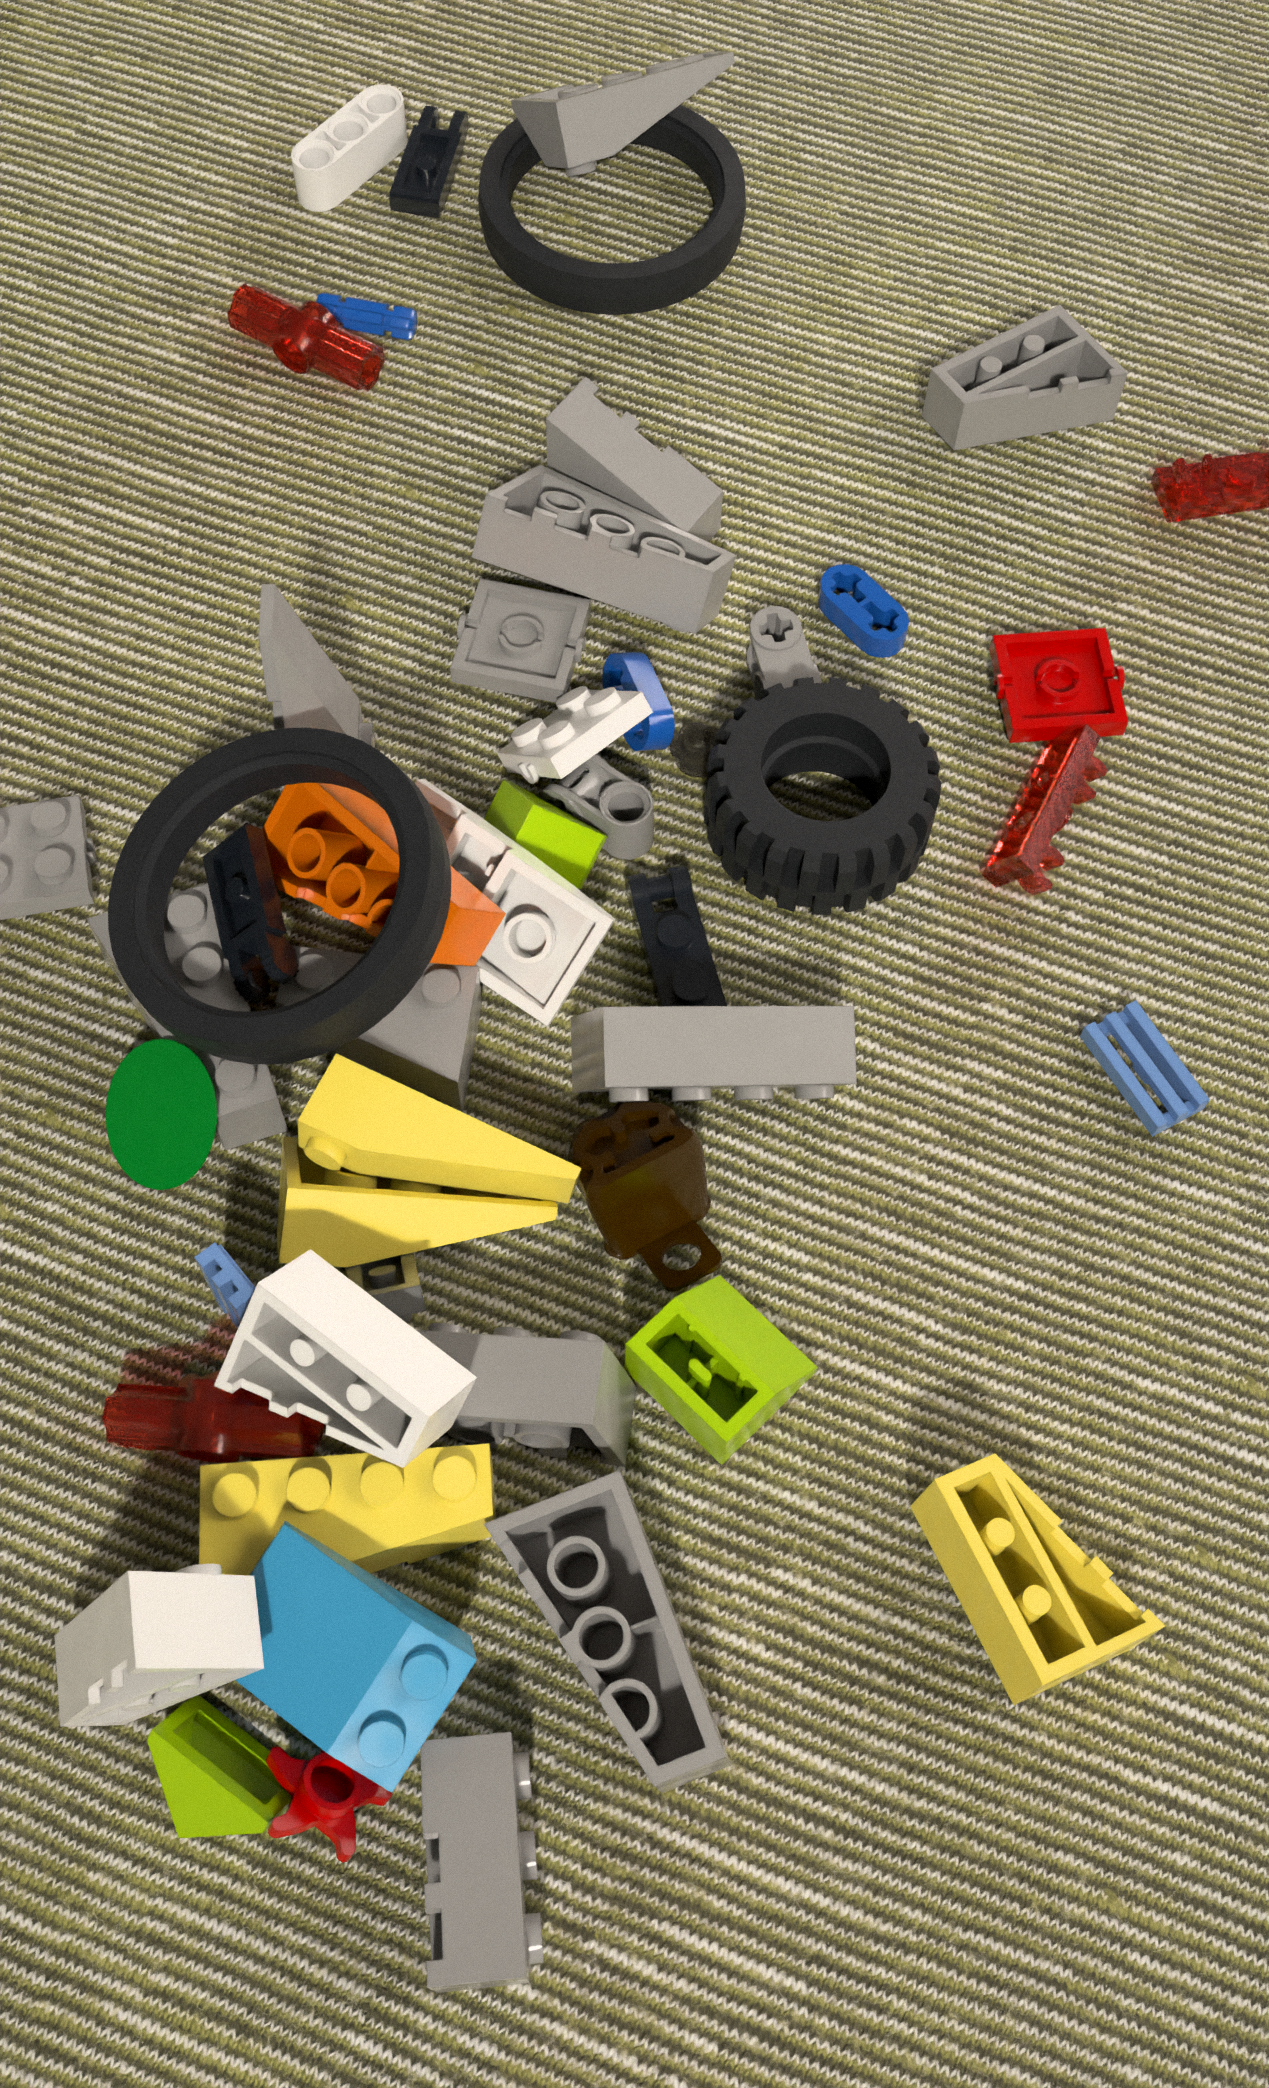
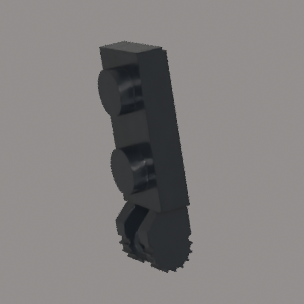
M425 106L418 125H413L389 192L391 211L440 218L467 136L469 117L466 111L456 110L453 113L448 130L438 129L439 113L437 107Z
M245 823L204 855L202 859L223 958L228 960L231 977L234 978L235 990L239 992V996H242L245 1001H249L250 1004L253 1002L257 1004L267 998L271 992V985L268 982L270 980L269 976L272 978V981L275 980L278 984L280 982L285 984L297 976L299 972L297 967L299 965L296 963L297 955L294 947L283 936L287 932L263 829ZM257 954H259V957L262 959V961H260L257 958Z

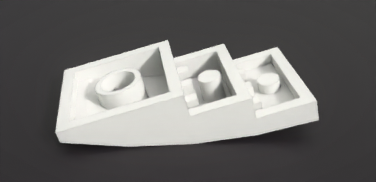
M417 780L415 784L428 801L444 835L450 865L506 913L475 966L471 967H479L480 982L546 1026L550 1025L616 919L573 884L476 813L427 780Z

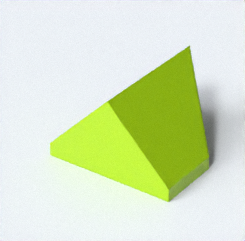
M503 779L484 818L485 821L521 845L578 889L582 888L608 835L505 779Z

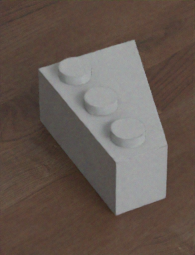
M585 376L546 417L547 468L709 542L720 529L723 490L669 445L662 452L636 431L640 421L628 411L620 418L594 396L599 387Z
M293 946L297 955L296 963L299 965L297 967L299 972L289 982L285 984L280 982L276 998L277 1007L291 1005L322 991L349 971L364 954ZM429 963L409 994L392 1012L356 1039L325 1054L334 1057L335 1054L341 1055L409 1088L412 1087L441 1100L444 1104L463 1112L482 1007L479 967Z
M511 1732L426 1740L420 1748L422 1825L423 1838L426 1842L428 1884H424L425 1912L429 1914L431 1961H426L427 1988L437 1993L530 1983L529 1964L544 1963L540 1912L530 1914L525 1912L523 1881L538 1879L534 1830L520 1832L518 1800L532 1799L529 1751L514 1752Z

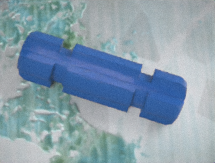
M325 292L318 294L314 307L315 321L322 326L337 328L338 323H342L345 330L378 336H386L387 331L391 332V338L407 341L413 339L417 329V313L413 308L395 305L394 310H389V304L353 297H346V302L341 301L340 295Z

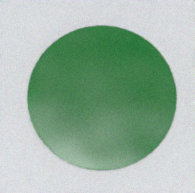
M155 1039L144 1042L134 1048L118 1066L109 1087L105 1115L107 1135L117 1162L132 1180L146 1188L155 1190H167L178 1187L191 1179L202 1167L214 1141L217 1125V1101L210 1075L202 1061L192 1050L174 1040Z

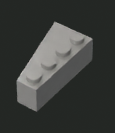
M208 883L169 894L164 915V942L171 968L187 994L205 1004L226 1010L251 1011L248 1001L239 996V992L235 990L234 978L231 977L228 960L223 958ZM108 912L86 918L103 957L112 971L115 972L137 1011L141 1013L155 1038L174 1040L185 1045L199 1057L206 1067L213 1083L217 1101L215 1134L225 1150L288 1131L268 1065L233 1062L213 1056L179 1039L162 1027L137 1000L126 985L117 967L109 937Z
M854 1006L601 1007L571 1017L572 1093L609 1092V1102L649 1101L648 1091H672V1101L712 1100L711 1090L734 1089L735 1100L774 1099L773 1088H795L796 1099L834 1098V1086L857 1084Z
M448 1323L430 1324L427 1331L416 1330L477 1377L452 1427L447 1431L448 1435L452 1438L470 1443L471 1445L489 1443L490 1448L497 1449L498 1444L502 1443L503 1436L513 1437L523 1445L538 1448L539 1455L567 1459L569 1445L599 1449L602 1453L601 1464L626 1466L637 1387L609 1346L599 1336L585 1331L569 1330L562 1332L560 1338L535 1337L533 1333L516 1327H497L494 1329L493 1335L469 1333L463 1327Z

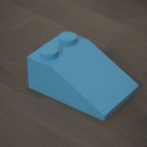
M284 1521L249 1574V1576H254L264 1669L236 1679V1681L327 1754L392 1793L475 1664L477 1658L471 1636L287 1521Z

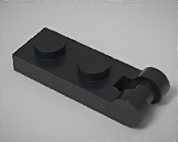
M686 865L666 868V875L646 878L644 873L625 876V889L658 1006H727L695 903L691 879ZM671 898L673 910L654 913L651 902Z

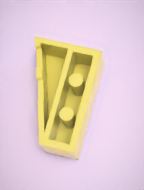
M996 1454L934 1479L910 1506L1013 1705L1133 1649L1165 1627L1149 1609L1142 1612L1109 1579L1113 1572L1097 1556L1091 1560L1058 1527L1062 1520Z

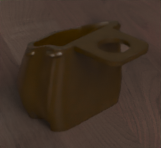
M619 1102L606 1113L582 1121L574 1131L569 1148L568 1162L581 1167L576 1186L585 1197L590 1214L605 1240L604 1249L607 1254L619 1260L629 1259L638 1254L663 1288L671 1292L679 1291L718 1270L722 1265L721 1253L697 1224L698 1221L707 1215L711 1206V1200L707 1194L704 1150L694 1129L686 1127L671 1107L653 1102ZM691 1244L701 1251L699 1261L689 1269L672 1270L663 1263L665 1253L676 1245Z

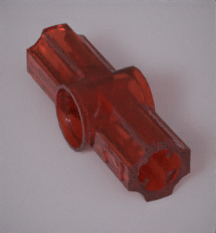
M246 284L240 286L233 294L232 304L227 312L230 327L271 347L278 360L291 371L298 374H306L311 368H314L358 391L363 389L368 392L378 382L379 373L385 363L383 348L340 328L335 317L321 304L307 301L299 308L256 286L250 287Z
M210 1379L190 1380L188 1387L119 1383L114 1393L107 1396L102 1416L107 1433L106 1442L116 1447L148 1451H175L176 1454L186 1458L213 1463H236L239 1461L240 1456L277 1459L312 1457L315 1450L321 1447L324 1423L299 1412H295L286 1418L269 1410V1399L243 1388H239L231 1394L215 1387L216 1380Z

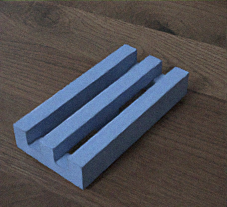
M1136 1000L1127 1004L1122 1012L1117 1013L1114 1011L1106 1015L1101 1023L1096 1024L1094 1021L1084 1027L1080 1038L1152 1137L1203 1110L1210 1100ZM1112 1035L1133 1063L1132 1068L1143 1083L1151 1087L1168 1112L1161 1113L1107 1039L1108 1036Z
M214 1242L195 1256V1260L217 1304L225 1314H229L232 1323L238 1329L254 1293L255 1286L222 1245L217 1246Z

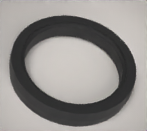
M682 105L676 107L630 142L631 144L643 145L666 152L692 168L707 186L714 203V209L705 226L698 234L681 247L667 254L631 263H598L572 258L548 248L532 237L515 217L510 205L512 194L522 177L542 160L518 118H516L493 141L484 157L480 171L478 208L485 243L497 265L512 281L532 295L563 308L593 314L622 315L653 311L681 302L712 283L728 266L739 245L746 214V190L743 168L735 149L725 135L712 123Z
M306 727L283 728L246 736L212 751L187 767L154 798L130 832L120 853L109 893L108 930L112 952L126 985L147 1012L162 1027L190 1045L213 1056L246 1064L273 1065L316 1057L337 1049L374 1027L396 1008L423 975L436 951L448 917L451 898L449 853L436 817L420 789L393 761L371 745L343 733ZM297 783H326L346 787L363 794L382 807L388 814L398 843L399 878L392 908L380 933L366 953L349 971L322 991L291 1005L271 1010H226L205 1004L187 994L177 980L167 957L164 942L165 907L173 879L180 864L197 839L212 823L224 813L252 796L273 788Z

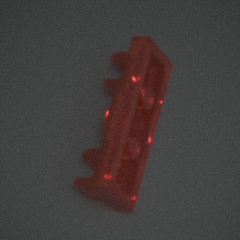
M1254 452L1212 458L1211 454H1205L1202 462L1186 464L1184 458H1177L1172 466L1155 468L1151 484L1167 523L1269 508V452Z
M1087 724L1047 743L982 873V876L996 888L1018 880L1021 887L1032 895L1051 890L1053 883L1042 874L1040 867L1045 871H1049L1062 866L1065 860L1056 848L1049 846L1053 835L1060 831L1071 818L1073 809L1070 806L1072 803L1080 805L1095 798L1097 793L1086 784L1085 780L1092 782L1104 777L1107 773V768L1103 762L1092 756L1101 737Z

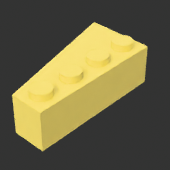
M489 1443L427 1448L404 1468L369 1453L200 1465L199 1564H219L222 1567V1574L249 1575L284 1521H287L371 1574L406 1561L410 1564L492 1537L484 1523L496 1519L493 1463Z

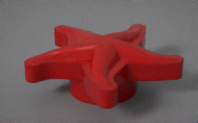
M277 1746L271 1749L266 1758V1763L277 1781L291 1795L286 1813L275 1817L268 1827L269 1836L272 1838L291 1836L315 1826L334 1843L336 1857L339 1861L347 1862L350 1860L356 1850L354 1811L369 1803L384 1806L392 1797L393 1792L391 1793L322 1749L311 1760H299L288 1756L281 1747Z

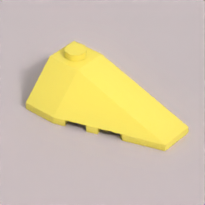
M335 1054L298 1119V1146L304 1149L306 1156L313 1162L330 1170H340L341 1167H344L359 1175L569 1203L581 1171V1167L338 1054Z
M283 1136L277 1220L279 1263L288 1264L311 1249L333 1267H351L556 1220L558 1206L555 1201L359 1175L344 1167H341L340 1170H330L318 1165L306 1156L304 1149L298 1146V1137Z

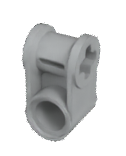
M769 606L759 610L753 616L750 623L749 631L752 643L749 645L746 653V665L754 686L756 701H760L762 690L779 683L782 684L783 688L793 686L795 679L813 677L814 683H822L817 665L812 661L801 622L797 615L791 610L780 606Z
M597 754L566 775L557 784L551 783L541 791V799L608 835L602 848L611 856L632 860L643 856L653 845L654 806L650 791L643 785L634 782L612 768ZM627 819V820H633V821L624 822V821H622V820Z

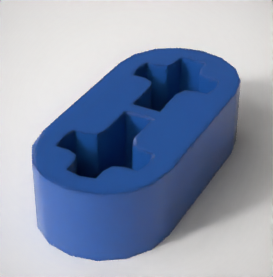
M849 564L836 565L829 568L823 574L818 594V605L822 613L866 654L877 658H885L897 654L904 646L909 626L908 614L904 608L865 571L857 566ZM838 590L841 594L836 595L834 591ZM852 591L854 593V598L850 594H848V592ZM872 624L879 629L877 631H874L872 629ZM889 626L890 628H892V631L889 632L885 628Z
M641 652L610 654L603 667V689L614 687L616 691L642 692L653 712L623 734L627 744L634 751L666 749L671 744L674 736V714L650 660Z

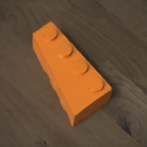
M326 783L285 785L262 828L277 889L294 898H303L323 908V912L339 920L350 921L366 929V933L377 938L392 908L399 878L398 843L388 814L373 800L346 787ZM450 865L451 898L448 917L442 937L429 963L475 966L506 913Z

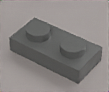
M413 1253L347 1267V1275L351 1281L404 1322H408L412 1318V1314L426 1311Z

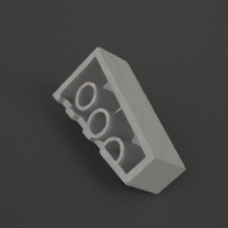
M542 465L534 467L486 494L472 553V558L665 623L674 630L694 634L718 616L737 555Z
M620 1470L484 1523L654 1787L664 1793L731 1766L729 1756L632 1494Z

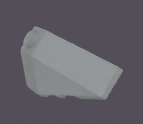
M704 52L649 65L645 68L647 75L642 76L641 71L602 76L603 87L599 89L596 83L573 87V84L555 87L511 100L513 112L545 166L565 168L567 176L585 174L596 170L595 161L615 155L735 63L734 53Z

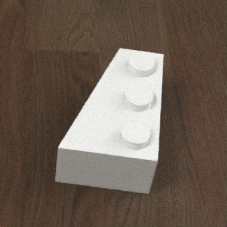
M310 1249L257 1283L214 1386L231 1394L239 1388H243L269 1399L270 1411L286 1418L295 1412H299L326 1424V1435L404 1468L452 1427L477 1377Z
M219 1564L192 1565L179 1569L176 1572L128 1570L54 1636L60 1727L124 1725L264 1669L254 1576L222 1574V1567Z

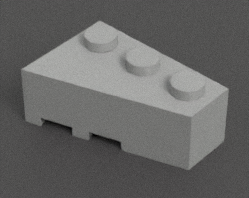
M1058 305L931 368L922 417L953 450L1111 421L1114 419L1128 372L1061 305Z

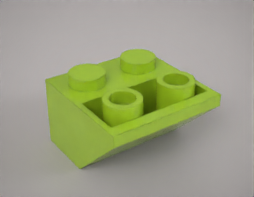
M721 1275L674 1297L625 1344L624 1370L721 1465L818 1369L810 1359Z

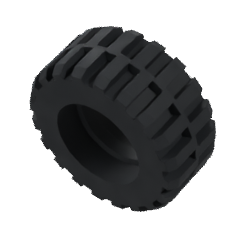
M813 677L799 678L793 681L792 687L783 688L782 684L779 683L762 690L760 701L757 702L751 697L734 709L733 719L730 718L723 722L716 734L715 746L710 749L704 802V823L708 826L707 839L712 852L719 857L722 856L721 867L733 880L738 881L742 877L746 879L745 890L760 900H764L766 895L778 900V908L792 912L795 911L797 905L810 907L812 915H830L831 908L843 906L844 912L848 913L865 908L867 897L869 896L874 901H882L894 893L897 882H905L917 869L919 858L925 853L940 799L942 784L938 778L940 763L937 752L931 746L928 747L930 737L917 720L909 723L907 721L909 711L894 699L889 703L880 699L881 692L865 684L862 685L861 690L846 686L847 679L830 677L828 683H814ZM800 772H825L842 777L853 783L867 796L873 807L850 819L818 821L791 812L772 796L768 788L778 780Z

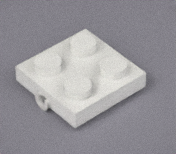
M581 686L561 696L556 701L558 709L543 720L542 718H536L516 728L511 734L513 741L499 750L497 754L508 773L522 774L531 784L537 782L539 776L562 779L653 712L642 692L616 691L614 687L603 690H590L586 686Z

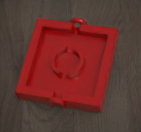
M1106 628L992 636L989 652L994 671L993 685H997L996 699H1000L1009 743L1124 735L1129 722L1121 693L1125 683V673L1122 666H1115Z

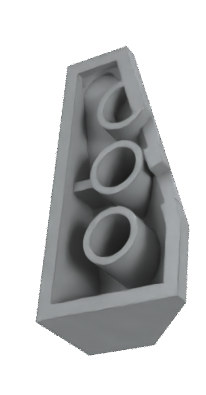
M261 584L258 638L268 702H273L274 730L305 727L326 729L357 738L375 748L373 723H363L360 701L357 695L275 584ZM281 786V787H280L281 793H282V791H283V789H284L285 786Z

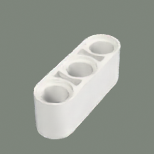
M383 84L366 88L295 145L291 152L293 174L299 204L305 209L323 212L336 207L406 148L408 139L404 98L397 88Z

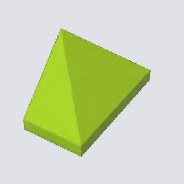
M197 1695L188 1699L151 1730L147 1742L178 1838L264 1833L273 1819L281 1816L287 1810L291 1795L280 1785L266 1763V1758L270 1751L201 1696Z

